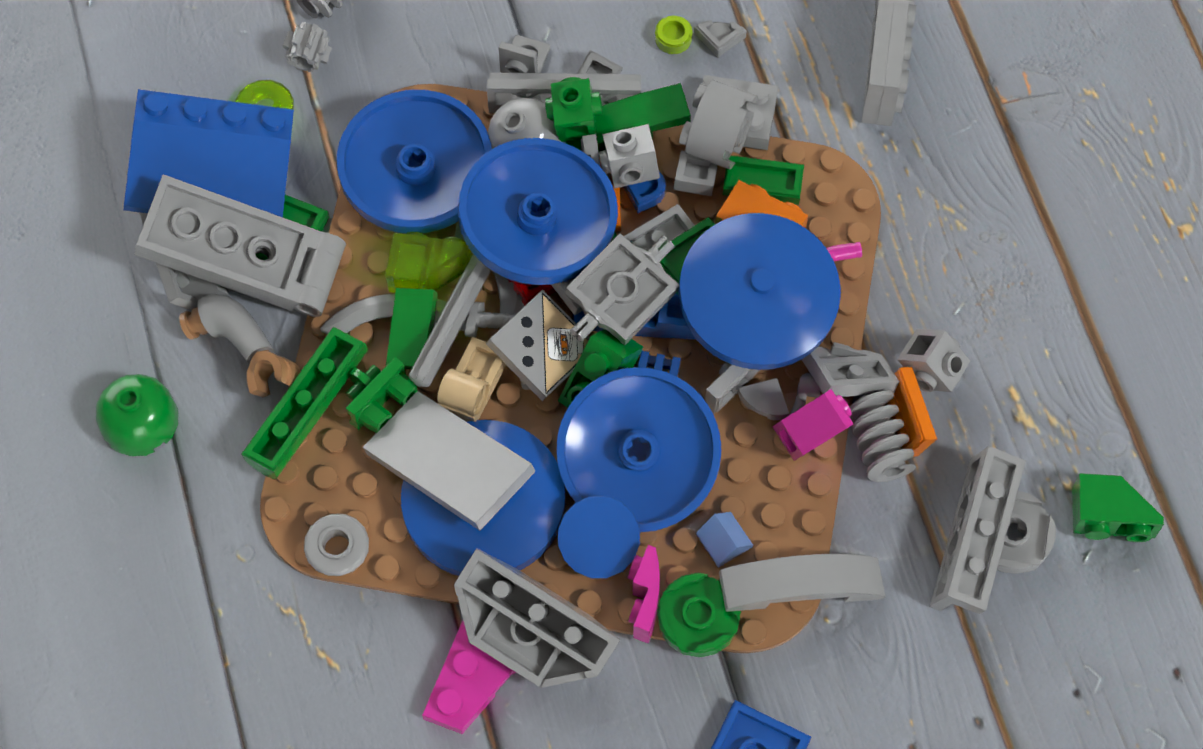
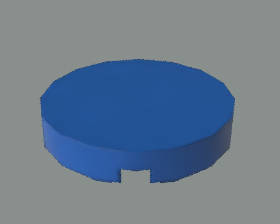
M589 496L576 502L563 515L558 528V547L564 561L575 572L589 578H609L623 572L634 560L640 546V527L634 513L623 502L608 496Z

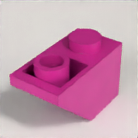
M832 389L778 422L773 428L795 461L853 425L850 419L852 413L844 398L840 395L836 396Z

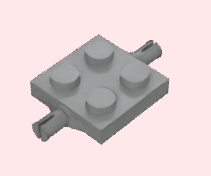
M619 234L566 287L565 294L577 303L585 314L570 329L571 334L574 337L577 336L578 341L583 342L592 330L599 326L609 331L623 345H626L676 294L680 285L664 271L660 264V261L674 249L673 243L670 240L667 242V237L662 236L649 251L634 246L622 234Z

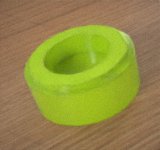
M675 15L661 19L655 28L656 45L660 50L668 54H680L686 51L692 42V27L685 18Z

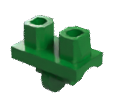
M394 357L382 371L377 366L372 365L365 373L358 368H353L348 373L350 380L354 384L346 392V395L352 400L346 407V411L351 417L349 422L357 430L365 426L377 433L392 418V414L383 407L390 397L403 407L418 391L417 386L407 376L404 363Z

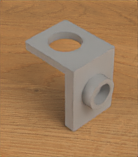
M515 35L512 44L501 42L498 48L501 73H541L550 51V44L520 35Z

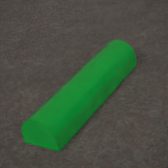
M335 327L330 330L241 453L250 466L271 479L278 478L349 378L348 373L358 366L368 352L366 343Z

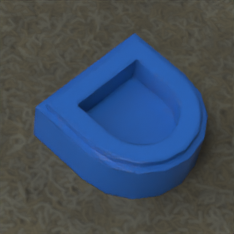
M660 171L659 179L623 186L637 213L656 206L665 197L666 182Z

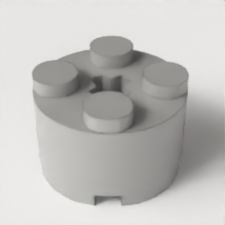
M712 80L708 86L700 84L692 106L697 108L693 122L686 121L679 139V143L686 146V154L727 169H732L735 162L730 161L729 158L732 152L740 154L755 113L748 110L749 102L757 104L758 96Z

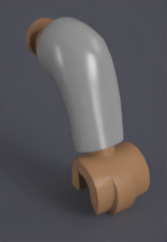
M205 295L198 300L197 307L193 308L191 312L185 311L180 314L181 328L190 340L198 338L200 334L206 335L209 333L216 338L220 336L227 338L249 363L247 384L251 394L262 398L271 395L268 379L273 372L276 380L288 386H291L301 372L300 367L294 361L274 354L273 347L255 319L241 303L230 296Z

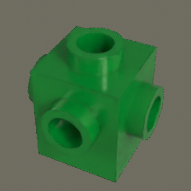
M568 77L561 82L551 83L552 98L545 99L547 118L554 121L558 139L564 142L582 139V136L596 134V137H598L596 116L603 115L600 92H593L590 79Z

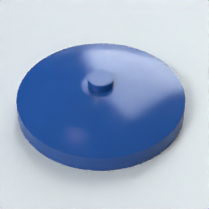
M403 90L374 100L352 118L339 142L337 171L342 190L348 202L367 221L397 233H429L446 228L459 221L458 203L463 181L473 164L490 151L492 146L488 132L480 118L461 101L436 91Z
M545 138L513 140L485 153L468 171L461 186L458 203V220L461 233L476 258L500 276L516 282L533 285L556 284L576 278L612 242L618 218L616 194L611 181L603 169L581 150L566 143Z
M749 213L733 216L713 225L695 241L683 263L678 295L686 325L696 340L706 350L719 359L735 366L767 370L791 365L811 354L823 342L831 330L838 313L841 287L833 258L823 243L813 233L800 224L781 216Z
M645 367L625 368L610 372L594 380L571 402L564 414L558 432L557 462L563 483L575 502L589 496H608L623 502L634 513L640 527V532L656 531L685 519L708 496L720 468L721 438L716 419L703 397L687 382L658 369Z
M496 420L468 421L467 423L532 463L535 473L480 531L403 480L401 508L407 531L411 540L424 557L440 569L459 576L477 548L518 570H522L541 557L558 534V528L565 512V486L560 475L558 463L550 450L537 437L525 429Z

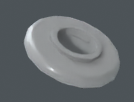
M330 514L319 518L310 526L304 539V553L308 563L316 571L327 576H342L353 572L364 562L369 552V537L365 527L356 518L346 514ZM336 536L346 538L349 544L343 553L332 555L326 552L325 545L331 538Z

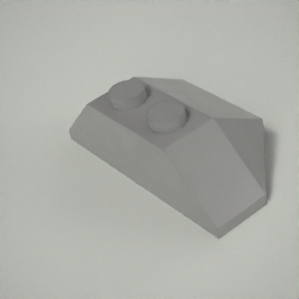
M478 548L474 551L454 584L469 643L540 688L597 677L621 640L585 611L517 568Z

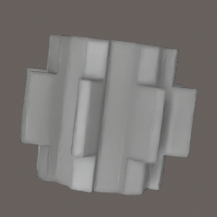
M301 22L300 26H296L294 32H287L282 47L287 49L285 54L287 63L296 67L297 70L313 72L314 69L318 70L320 62L327 64L332 47L328 46V32L318 27L319 25Z

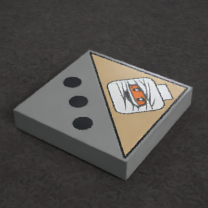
M542 290L494 334L486 344L543 401L573 372L590 337L587 336L583 342L578 341L577 336L574 337L570 332V329L576 323Z

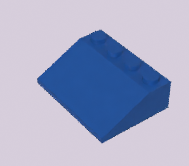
M138 89L123 211L148 213L164 174L283 218L294 109Z

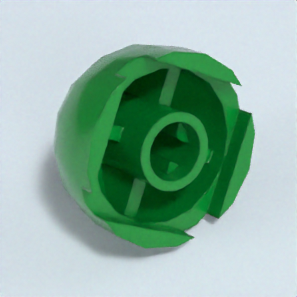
M144 374L125 375L112 381L102 391L96 404V423L103 439L116 452L128 456H147L155 452L154 448L159 447L163 442L167 444L172 439L178 426V408L170 391L156 378Z

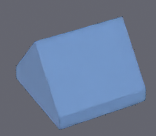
M731 512L714 514L696 532L697 537L718 568L753 547L752 542Z

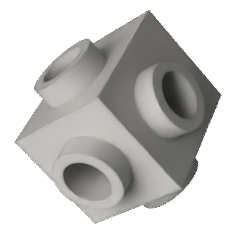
M649 124L603 134L606 150L599 151L600 162L603 171L606 174L611 173L614 188L660 178Z
M916 329L897 359L903 367L913 368L919 388L926 392H932L933 390L952 392L970 363V359L960 349V343L955 338L950 336L945 330Z

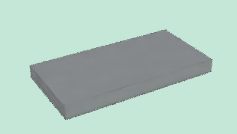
M419 391L363 446L364 451L369 457L479 531L535 473L532 463Z

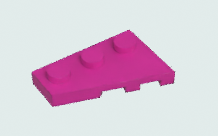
M463 620L422 714L423 720L460 734L467 730L492 701L495 693L507 679L516 673L469 643Z

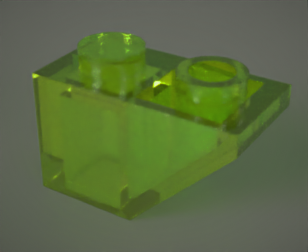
M419 232L394 233L385 273L388 290L392 293L396 292V288L433 289L438 291L463 274L473 253L466 242L457 237L438 239L427 237Z

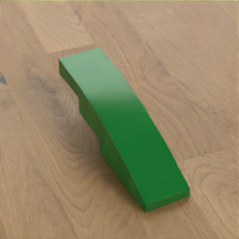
M681 83L639 93L602 105L603 115L596 116L598 152L606 150L603 134L649 124L653 139V131L684 125L686 121L691 122V114ZM580 139L565 141L566 144L581 150Z

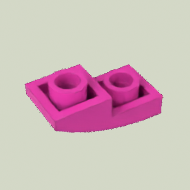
M650 545L647 546L643 557L636 555L628 575V579L633 580V595L644 599H636L628 622L634 624L633 638L648 644L657 617L660 584L656 547Z

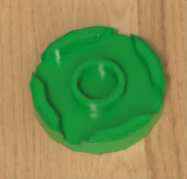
M694 573L681 576L667 586L659 601L657 621L660 633L669 646L683 655L704 657L714 655L729 646L738 632L741 611L726 612L720 579L708 577V574Z

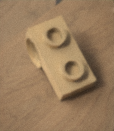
M474 337L471 338L456 370H448L443 377L437 396L439 405L467 422L479 420L506 367V364L487 346V342Z

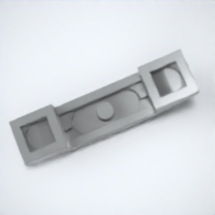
M813 554L789 556L740 564L719 571L726 612L766 609L770 603L842 597L844 602L880 600L886 597L878 558L866 555Z

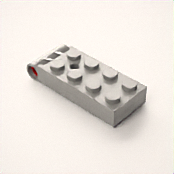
M876 0L861 123L892 126L894 113H902L904 94L907 91L909 77L907 66L910 60L913 41L911 30L914 26L916 13L915 0Z
M163 174L138 238L134 255L292 311L294 308L305 315L319 317L323 313L346 242L336 235L318 231ZM263 253L268 259L260 260L255 254Z

